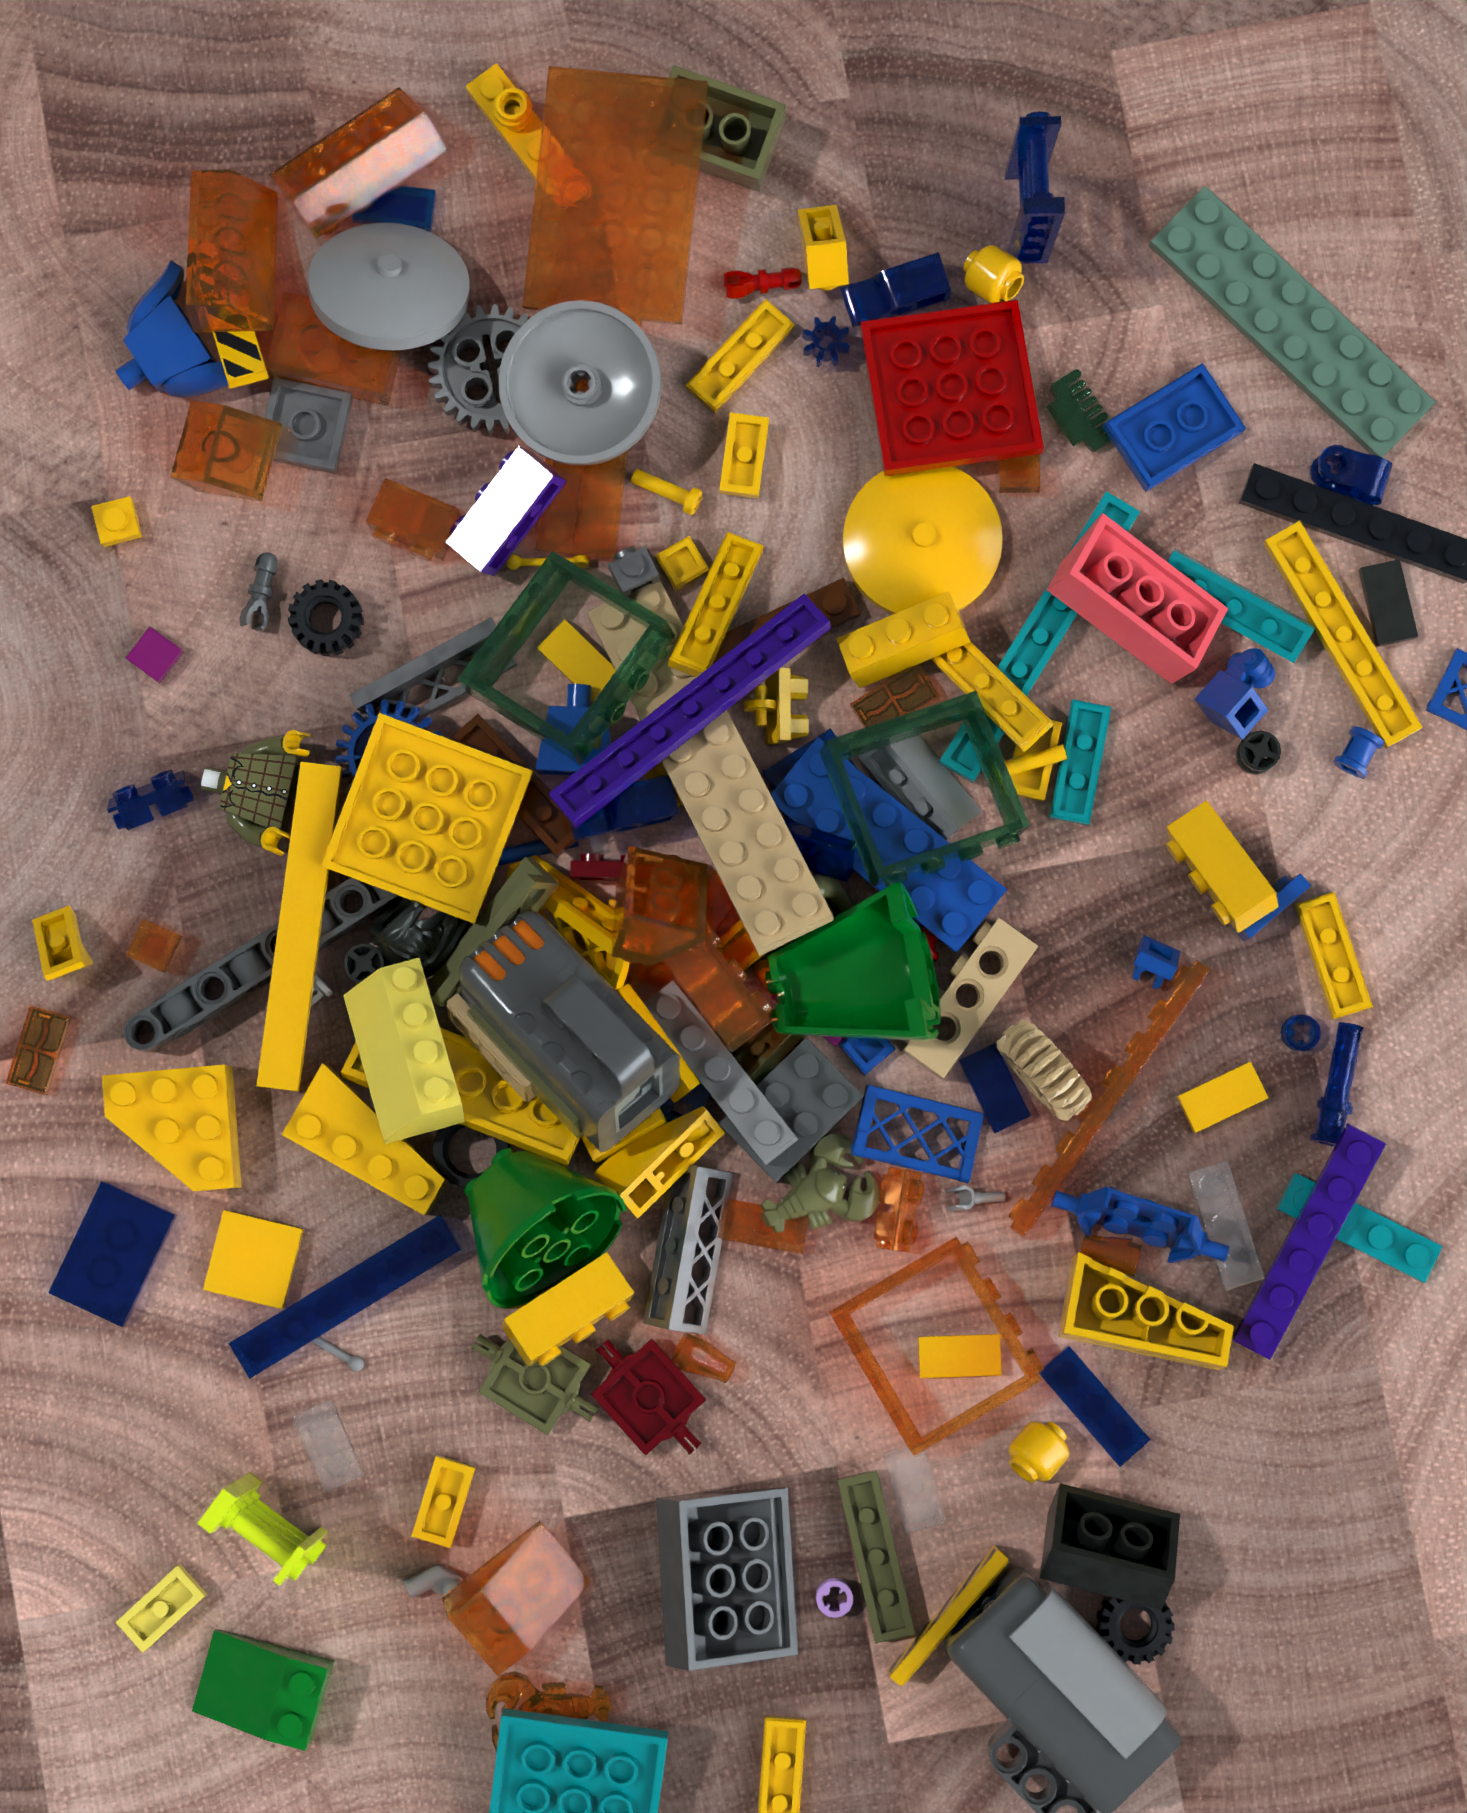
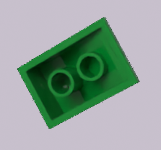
M215 1629L192 1712L263 1740L306 1751L313 1741L334 1661Z

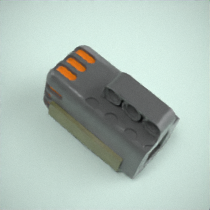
M525 911L516 915L510 923L500 928L489 940L480 944L460 964L458 973L462 997L470 1007L467 1011L470 1019L531 1083L532 1092L576 1137L585 1135L600 1152H605L616 1145L671 1098L679 1087V1055L550 922L539 913Z

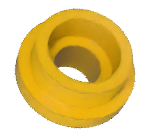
M518 88L502 90L493 101L494 117L498 123L507 128L523 126L532 115L530 97ZM511 104H516L520 107L518 113L510 115L506 112V108Z

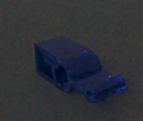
M938 252L888 268L877 273L872 278L840 287V292L851 326L857 327L863 321L876 320L882 317H896L949 300L951 288Z
M669 775L634 782L577 828L570 822L574 841L607 833L625 832L675 820L679 815V810Z

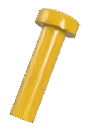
M638 468L634 471L631 478L632 484L684 506L683 513L690 516L697 511L703 492L699 488L693 487L691 491H688Z
M1062 744L1005 761L1002 755L994 757L993 768L998 782L1004 784L1010 782L1009 776L1067 760V755Z

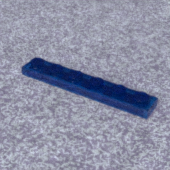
M441 1214L228 1344L248 1378H253L461 1251L462 1248Z

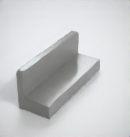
M903 720L882 734L858 756L887 793L946 840L981 813L978 805L950 771L939 764L940 759L907 720Z

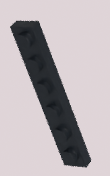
M1255 463L1252 465L1238 504L1292 523L1300 521L1303 527L1395 560L1400 559L1401 562L1463 584L1467 582L1466 538Z

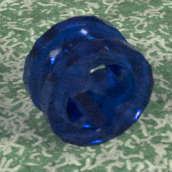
M1294 1015L1287 1018L1282 1024L1280 1031L1284 1044L1296 1051H1306L1315 1047L1321 1035L1319 1024L1308 1015ZM1295 1023L1298 1026H1303L1304 1023L1308 1025L1309 1029L1306 1031V1035L1309 1039L1306 1043H1304V1040H1297V1043L1293 1040L1292 1037L1296 1032L1292 1027Z

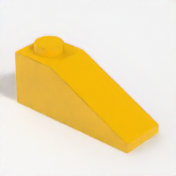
M702 1106L654 1129L613 1153L593 1174L603 1185L614 1189L624 1200L626 1209L638 1219L725 1132L708 1110Z

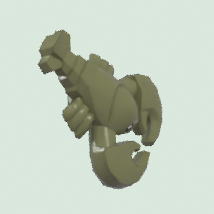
M842 1134L824 1135L810 1151V1173L806 1174L803 1165L798 1163L796 1167H792L784 1175L785 1181L793 1189L787 1192L777 1204L768 1199L760 1204L763 1210L761 1218L767 1228H772L775 1234L783 1232L785 1220L801 1218L805 1215L808 1216L809 1226L812 1230L818 1227L822 1228L832 1223L827 1210L834 1212L846 1221L860 1223L874 1214L879 1205L880 1190L877 1180L870 1170L863 1173L866 1191L861 1190L862 1180L857 1176L851 1183L846 1200L843 1198L847 1186L846 1176L839 1171L827 1168V1163L843 1169L854 1168L853 1163L843 1157L845 1153L850 1155L858 1165L864 1162L863 1157L851 1155L853 1140Z

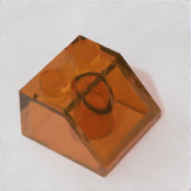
M191 400L170 477L197 492L262 501L282 424L226 405Z

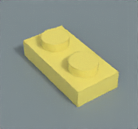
M179 1564L115 1623L138 1649L144 1653L200 1602L207 1593L187 1570Z

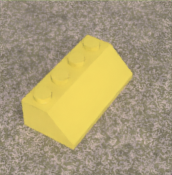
M420 958L379 968L345 993L343 997L384 1144L464 1123L462 1102Z

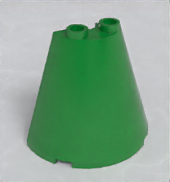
M901 882L891 884L836 916L833 921L805 934L768 956L770 971L766 972L765 978L771 995L777 994L778 1005L775 1006V1009L771 1010L772 1023L777 1033L927 1041L938 1036L937 1028L932 1029L933 1025L941 1024L940 997L934 963L926 934L921 932L920 927L912 919L918 916V912L909 893Z

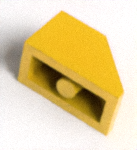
M837 205L797 209L804 266L809 289L832 290L841 285H849L846 240Z

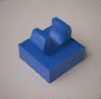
M1143 935L1136 950L1133 979L1138 981L1141 973L1147 970L1156 975L1152 988H1160L1164 978L1172 980L1178 968L1181 951Z

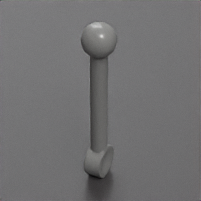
M294 1320L289 1324L288 1330L292 1336H302L348 1363L349 1369L354 1372L363 1369L364 1360L360 1356L352 1357L305 1329L302 1321Z

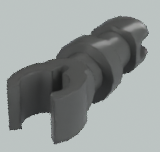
M262 553L257 557L254 570L257 571L254 584H249L248 588L251 598L240 614V625L245 626L251 623L250 616L254 612L258 619V623L254 627L256 631L263 630L268 624L269 614L266 601L272 597L273 589L270 588L272 575H276L278 560L272 553Z

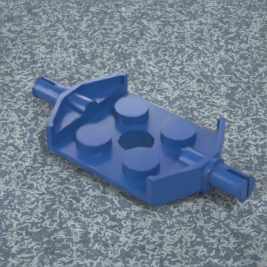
M1113 1186L1103 1187L1087 1194L1081 1193L1080 1197L1056 1190L1052 1199L1051 1207L1072 1212L1074 1216H1077V1221L1085 1236L1090 1237L1091 1230L1096 1223L1102 1225L1108 1232L1120 1235L1127 1233L1142 1238L1146 1244L1154 1247L1167 1246L1170 1247L1168 1263L1191 1259L1196 1255L1201 1256V1254L1225 1262L1229 1253V1245L1207 1239L1208 1233L1203 1231L1198 1216L1191 1214L1190 1211L1184 1209L1179 1211L1157 1204L1151 1200L1120 1192L1119 1188Z

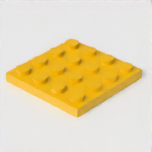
M379 713L321 866L409 900L419 901L422 905L476 924L533 771Z

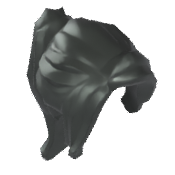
M402 897L400 900L388 905L375 918L370 926L371 940L373 945H377L380 953L392 964L420 958L425 978L428 979L453 953L456 946L467 933L470 922L441 911L430 918L418 920L424 909L420 902Z

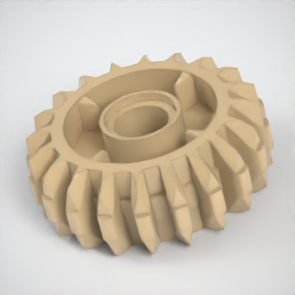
M1022 1019L1017 1024L1011 1025L1003 1032V1036L996 1041L999 1053L1011 1070L1037 1100L1058 1119L1068 1121L1071 1117L1077 1116L1086 1108L1085 1105L1092 1100L1090 1088L1060 1049L1030 1021Z

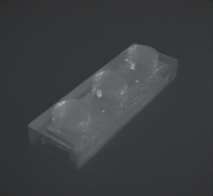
M1228 1161L1187 1172L1205 1233H1208L1207 1239L1230 1246L1225 1262L1214 1259L1223 1290L1227 1291L1265 1279Z

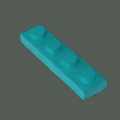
M1174 548L1167 562L1228 608L1221 622L1222 624L1295 663L1314 632V625Z
M1293 1173L1276 1210L1296 1219L1315 1182L1297 1173ZM1354 1203L1336 1237V1240L1422 1283H1426L1443 1247L1357 1203Z

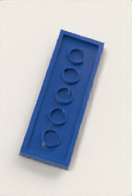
M819 737L815 739L771 793L779 812L878 892L891 884L901 882L909 893L918 912V916L912 919L954 953L959 951L1008 890Z

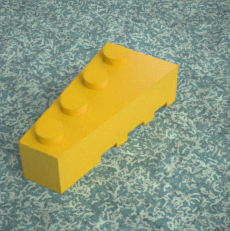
M322 1063L281 1134L424 1216L431 1213L448 1182L439 1173L437 1167L406 1139L384 1144L375 1109L328 1064Z

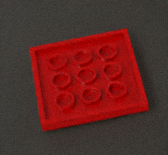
M1018 300L863 321L860 323L884 476L1043 454L1044 445Z

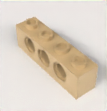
M1000 918L993 925L985 921L972 939L978 946L969 958L962 954L953 965L948 974L954 977L947 989L944 991L938 987L941 1018L949 1020L954 1028L951 1039L947 1041H941L937 1038L927 1041L903 1040L907 1044L902 1052L939 1079H944L1038 948V945ZM992 953L999 958L1001 967L997 974L989 975L981 970L979 965L981 955ZM960 986H970L976 991L977 1002L973 1007L965 1008L958 1004L956 991Z

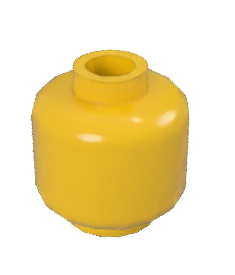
M987 245L980 251L974 250L967 257L963 266V270L966 272L965 286L969 291L990 304L1011 301L1018 294L1024 282L1020 261L996 245Z
M1038 1421L1027 1423L1008 1448L1011 1457L1009 1460L1010 1467L1029 1483L1050 1481L1070 1455L1068 1446L1064 1442L1067 1439V1435L1058 1425L1051 1421H1048L1046 1425Z

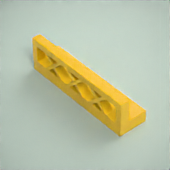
M537 855L531 856L559 883V886L538 913L545 917L543 908L552 912L558 927L556 930L615 990L623 987L631 960L650 952L653 938ZM521 861L514 863L508 867L505 882L508 880V878L511 876V874L514 872L517 866L521 863ZM573 929L582 934L587 950H583L577 945L572 933ZM601 951H606L617 959L614 971L606 966Z

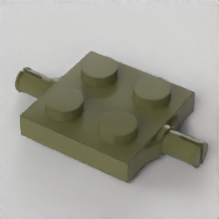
M482 1334L478 1336L476 1341L489 1348V1350L477 1342L473 1344L471 1349L492 1361L489 1375L478 1391L480 1394L546 1435L550 1433L558 1418L569 1409L588 1420V1422L591 1421L594 1416L593 1414L596 1413L599 1407L585 1400L578 1393L581 1381L592 1363L561 1345L558 1348L562 1353L554 1360L542 1367L538 1361L528 1367L510 1340L500 1347L482 1336ZM580 1406H582V1407H584L585 1409L589 1410V1411L592 1412L593 1414H591V1413H589L588 1411L584 1410V1409L581 1408Z

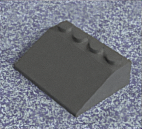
M788 1488L693 1493L656 1498L666 1666L692 1671L798 1655Z

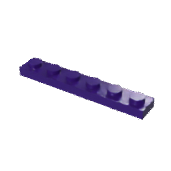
M1347 1123L1232 1337L1234 1342L1271 1360L1385 1148L1386 1143Z

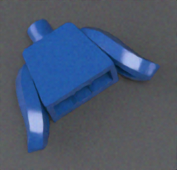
M170 260L162 275L134 306L127 324L128 334L123 340L134 358L115 371L128 390H131L148 378L153 387L160 393H168L170 396L182 398L197 397L227 387L228 382L222 362H216L180 305L176 302L182 289L184 269L173 260Z

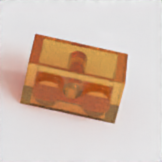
M385 478L366 519V523L370 530L374 531L372 537L385 544L394 546L397 541L409 546V553L420 559L431 562L432 557L443 561L450 547L446 541L451 536L453 524L461 517V513L458 508Z

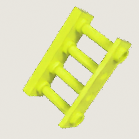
M249 1472L221 1490L197 1525L209 1534H212L220 1527L225 1530L230 1527L283 1567L273 1582L279 1586L288 1578L295 1582L308 1563L313 1565L327 1545L321 1540L328 1531L321 1526L311 1536H307L259 1500L261 1495L256 1490L262 1484V1481Z

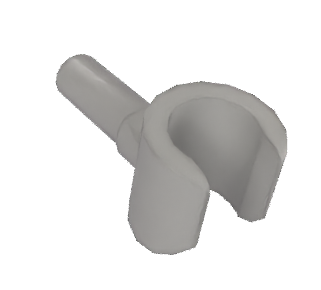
M966 1185L946 1190V1193L955 1192L960 1199L959 1205L947 1207L951 1212L970 1209L974 1204L1005 1202L1004 1192L979 1193L974 1192L972 1188Z

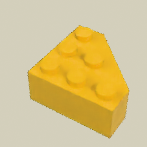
M223 1064L102 1075L105 1117L192 1191L242 1188L233 1066Z

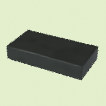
M1400 559L1361 567L1358 572L1376 647L1416 639L1418 632Z

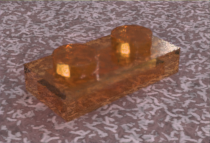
M729 1199L723 1240L803 1254L809 1221L807 1215L801 1218L785 1220L784 1231L775 1234L772 1228H767L761 1218L763 1210L759 1204Z

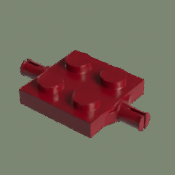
M653 1338L637 1352L625 1357L610 1342V1339L606 1340L603 1345L613 1357L602 1345L596 1352L603 1357L612 1369L607 1379L591 1393L592 1397L645 1456L660 1442L672 1437L687 1451L688 1455L694 1452V1448L684 1437L696 1449L702 1442L685 1425L691 1414L707 1400L705 1396Z

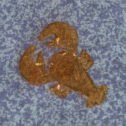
M516 1671L501 1674L491 1683L486 1693L485 1708L489 1719H495L496 1706L500 1701L505 1702L501 1712L503 1708L514 1710L521 1697L525 1700L518 1708L520 1711L578 1719H587L589 1716L595 1715L603 1722L609 1719L608 1712L611 1710L608 1691H603L602 1686L595 1685L591 1695L585 1696L583 1694L566 1693L565 1683L545 1682L542 1684L544 1691L540 1692L530 1682L527 1675ZM494 1724L491 1727V1738L497 1753L499 1728Z

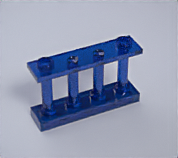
M1042 111L1027 114L1026 117L1019 118L1005 169V180L1019 179L1020 209L1008 246V253L1017 258L1021 264L1048 263L1065 215V198L1054 197L1052 193H1049L1048 170L1061 127V116H1050V113Z

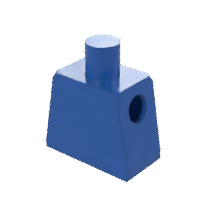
M568 684L566 706H549L536 762L538 774L571 776L611 745L606 708L591 707V685Z

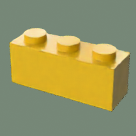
M949 591L836 638L849 674L859 689L971 642L958 608Z
M1207 800L1166 826L1169 842L1166 843L1168 851L1178 864L1184 861L1192 872L1188 874L1189 879L1201 895L1205 892L1210 895L1215 902L1211 905V908L1224 926L1230 923L1235 931L1240 933L1279 907L1275 890Z
M606 1252L504 1318L501 1327L528 1367L537 1361L542 1367L562 1353L558 1347L570 1339L577 1344L596 1331L593 1324L607 1317L611 1322L629 1310L630 1307L627 1302L631 1300L634 1291Z

